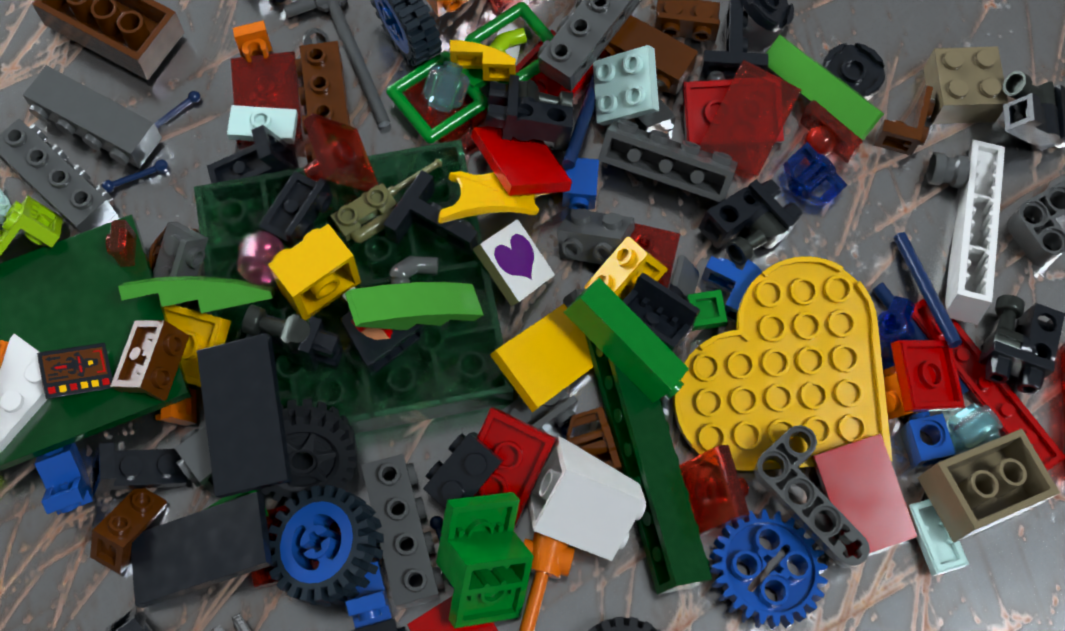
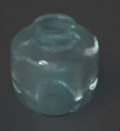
M444 61L443 65L431 67L423 88V95L428 100L427 104L443 112H452L453 109L462 106L470 85V79L462 72L463 67L451 61Z
M969 404L948 419V427L951 431L949 434L954 449L958 453L963 450L968 451L1001 437L999 430L1003 428V425L987 405L981 407L978 404Z

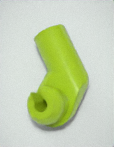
M518 28L497 35L489 47L506 53L505 50L510 47L527 43L524 28Z

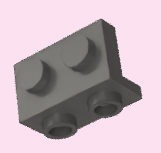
M571 209L557 229L560 257L604 264L624 239L630 237L635 230L634 218L621 216L617 213L605 214L591 212L587 209Z

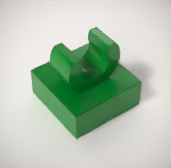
M721 290L687 294L686 300L700 310L692 331L727 325L728 320Z

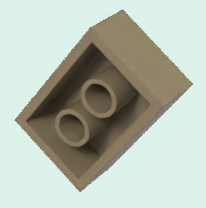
M1023 429L938 462L917 477L953 543L1035 508L1060 493Z

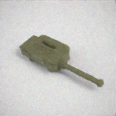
M434 159L433 163L421 170L430 173L438 167L441 168L442 161ZM420 171L394 187L386 188L383 183L375 185L368 192H364L361 197L348 205L342 206L338 211L330 215L333 223L345 240L353 239L356 243H362L384 229V222L398 204L393 197L397 195V192L412 184ZM378 214H380V216L376 217L375 219H373L372 221L368 222L367 224H365V225H363V226L361 227L362 224L366 223V222L369 221L370 219H372V218H374L375 216H377Z

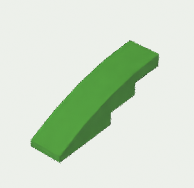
M782 35L777 37L766 52L768 54V67L860 139L864 140L884 115L882 111L843 80L833 75Z
M206 276L158 277L125 282L118 286L121 300L158 293L161 307L198 300L201 313L272 299L275 295L274 288L238 279Z
M414 282L350 289L345 292L355 327L408 330L416 324L442 326L449 320L475 321L484 315L473 284Z

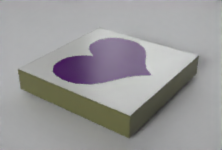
M518 219L473 248V251L511 307L555 275Z

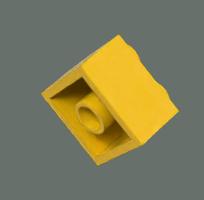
M329 224L321 229L311 230L304 236L302 242L291 249L287 248L280 251L273 258V261L268 264L280 292L296 313L301 316V319L305 321L341 297L347 290L361 283L354 255Z

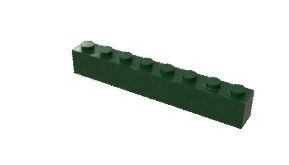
M585 335L623 474L640 484L646 500L645 512L641 519L637 521L657 595L691 589L712 580L709 569L710 564L703 549L699 535V526L694 518L689 501V492L684 484L679 467V458L675 453L669 432V424L665 419L660 399L652 403Z

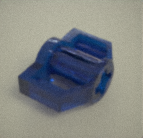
M808 142L783 164L788 187L792 194L801 201L824 207L847 186L845 181L837 174L833 163L824 155L818 154ZM806 157L810 164L795 177L793 168ZM815 173L816 176L808 184H805V182ZM825 181L832 185L821 197L811 195Z
M895 296L889 309L877 317L881 357L884 361L894 363L891 343L898 340H914L915 328L911 323L915 305L907 298Z

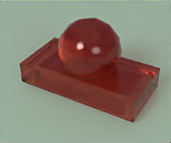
M813 100L806 106L800 123L809 130L804 139L805 148L808 153L814 157H825L835 152L848 164L856 156L863 141L818 102Z

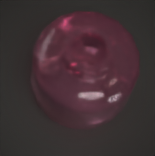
M267 232L252 233L244 237L239 244L237 270L240 275L249 283L256 285H267L275 279L268 264L273 261L276 254L285 249L282 241Z

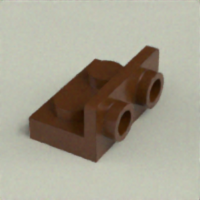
M657 0L654 28L673 38H691L700 42L716 41L720 26V2Z
M165 320L134 321L110 387L119 392L146 393L157 400H167L189 336Z

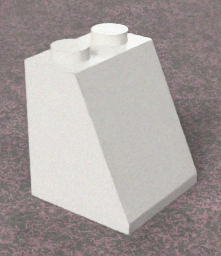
M558 436L528 500L533 531L612 561L617 551L625 547L629 538V530L635 520L638 521L643 516L646 500L638 482Z

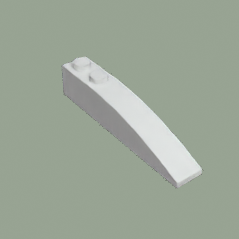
M973 139L968 153L970 160L969 175L964 188L961 189L957 208L944 307L951 319L978 325L992 304L1005 147Z

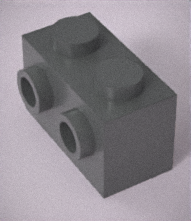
M204 426L200 430L194 429L188 432L181 439V444L175 447V450L182 459L176 463L197 488L203 485L215 497L207 429Z

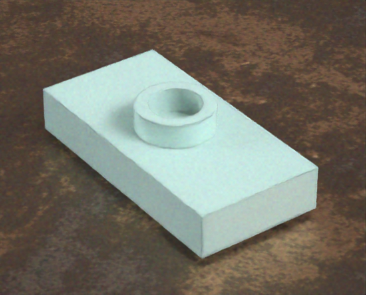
M231 105L227 136L229 140L254 141L251 130L264 125L286 143L294 144L298 120L297 109Z
M929 499L907 506L918 536L916 539L932 577L969 565L960 541L953 543Z

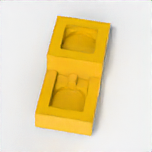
M450 40L451 68L483 69V81H508L510 74L516 75V59L507 53L479 43Z

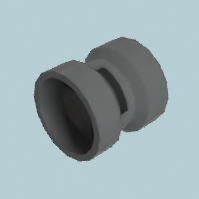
M933 152L927 171L928 184L941 185L942 183H948L953 188H964L970 169L969 157L956 155L952 158L947 157L945 153Z

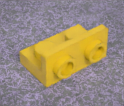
M626 237L586 283L585 289L600 278L623 301L633 290L636 280L641 273H645L655 281H658L668 268L645 251L631 237Z

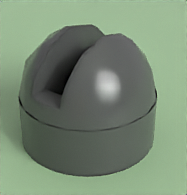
M319 28L307 30L302 39L303 45L313 44L310 36L315 34L318 43L329 42L327 34Z

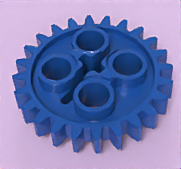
M763 509L757 518L752 511L747 512L744 520L739 516L735 517L731 522L732 526L726 525L721 530L723 536H718L714 540L713 544L718 549H714L709 554V558L718 562L709 568L710 572L719 575V578L711 585L715 588L723 587L724 590L718 598L719 601L730 599L732 604L728 612H735L739 608L743 611L741 621L744 623L753 616L756 628L761 627L766 620L771 630L776 629L780 621L785 628L794 624V619L797 622H801L807 617L806 612L811 613L817 608L814 601L818 602L824 597V593L818 588H822L828 583L827 579L819 576V574L828 569V565L818 563L817 561L824 554V550H813L812 545L815 541L812 538L806 539L803 536L806 531L802 527L798 530L793 527L795 520L792 517L786 523L782 522L780 511H777L771 519H769L766 509ZM759 537L767 539L771 544L772 550L765 549L760 544ZM786 546L788 548L786 555L772 568L769 575L758 584L755 590L750 592L748 590L749 584L762 572L767 563L777 555L781 548ZM737 562H742L749 568V576L742 574L738 570ZM787 562L793 563L798 568L799 576L789 571ZM765 587L774 590L777 595V602L770 600L766 596Z

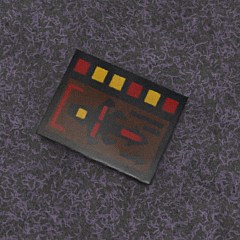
M105 343L37 353L46 399L112 388L110 385L113 378Z

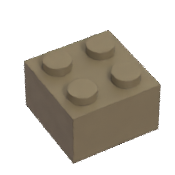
M998 46L934 48L923 68L926 85L933 87L931 99L936 100L931 115L932 124L996 122L1003 112V105L1008 103L1007 95L1003 91L1004 76Z

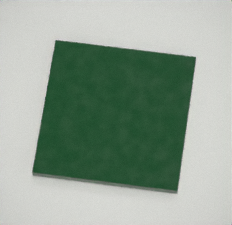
M133 215L125 216L58 241L52 248L45 246L0 263V340L9 342L10 337L16 334L39 352L105 343L113 378L134 321H167L158 293L121 300L118 286L125 282L154 278ZM181 362L168 398L165 401L157 400L146 393L119 392L114 388L47 399L0 453V471L192 397Z

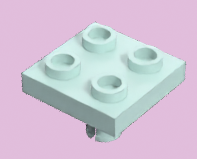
M645 45L596 60L593 63L597 124L606 126L612 124L613 121L619 122V120H629L659 112L655 48Z

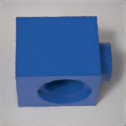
M577 158L573 169L565 168V172L571 179L572 184L570 191L563 192L562 207H569L570 209H595L599 159Z
M929 412L916 413L909 416V421L899 429L911 469L932 466L956 455L943 414L930 416ZM920 432L930 435L933 444L928 445L924 443L920 438Z

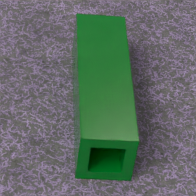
M600 278L586 288L563 312L652 403L664 395L671 398L684 385L681 378L689 368Z

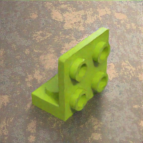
M28 195L22 203L15 201L6 213V220L2 225L3 229L0 230V256L20 229L24 230L25 236L38 245L45 243L52 248L60 238L63 217Z

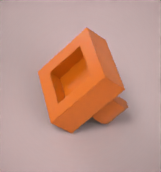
M264 20L232 28L241 58H245L247 62H252L251 56L263 54L264 58H268L269 52L273 51Z
M189 388L192 397L162 408L161 414L155 415V419L183 426L196 424V390Z

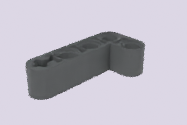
M1065 180L1026 200L1008 221L1010 234L1028 259L1039 267L1052 265L1065 252V231L1059 224L1065 221ZM1024 217L1029 218L1032 223L1026 221ZM1043 243L1047 244L1052 251L1047 249Z
M794 426L762 453L755 465V477L836 564L843 568H854L865 562L868 558L870 551L869 543L799 469L816 449L817 440L814 432L808 427ZM795 436L803 438L807 443V451L803 453L795 452L789 445V439ZM767 460L776 461L781 466V475L778 477L768 476L763 471V463ZM791 487L802 488L807 495L806 503L800 505L793 503L788 495L789 489ZM823 513L831 518L833 526L830 532H822L817 529L814 522L817 514ZM842 529L845 534L832 544L829 539L838 534ZM854 543L857 548L854 554L857 558L853 555L846 558L843 555L846 549L844 544Z

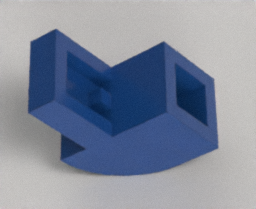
M711 256L701 279L731 293L725 304L727 319L736 323L741 299L749 285L762 273V270L750 260H747L743 270H740L728 259H717Z
M75 442L36 458L34 464L46 488L41 502L47 514L55 511L57 515L67 513L79 506L93 502L91 483Z
M380 561L371 563L379 567L376 574L367 572L364 576L370 581L369 585L366 588L357 585L355 588L359 595L353 599L348 597V601H345L348 615L352 616L355 629L392 619Z

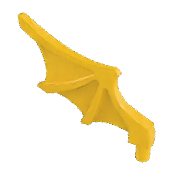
M462 171L450 172L449 180L460 185L461 194L453 206L444 208L439 212L438 222L441 224L470 216L499 212L537 215L539 208L536 206L534 199L549 193L509 196L494 172L483 175H472Z

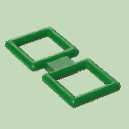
M519 2L467 35L464 41L481 44L483 40L519 17L526 22L543 43L546 40L551 41L554 35L525 2ZM443 51L388 86L386 93L424 141L428 144H433L488 108L487 97L480 88L491 81H483V69L451 68L450 53ZM538 59L516 73L519 76V81H528L541 73ZM444 66L473 102L434 128H431L404 96L403 92ZM497 81L498 83L508 84V81Z

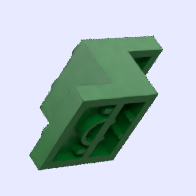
M514 492L447 500L436 564L454 588L448 619L454 628L521 617L534 555L514 532L520 499Z

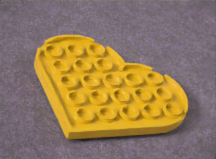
M811 256L794 257L775 263L758 275L745 291L737 312L736 330L711 337L699 345L687 357L684 364L689 370L681 378L684 385L673 396V408L680 432L697 454L712 464L725 469L754 471L755 465L762 453L790 428L801 425L811 429L816 436L817 445L811 456L881 434L892 461L877 314L870 294L864 285L843 269L844 267L830 260ZM795 436L789 439V445L792 450L798 453L807 451V443L803 438ZM811 456L799 468L815 467ZM767 460L762 465L763 470L781 469L779 463L773 460Z

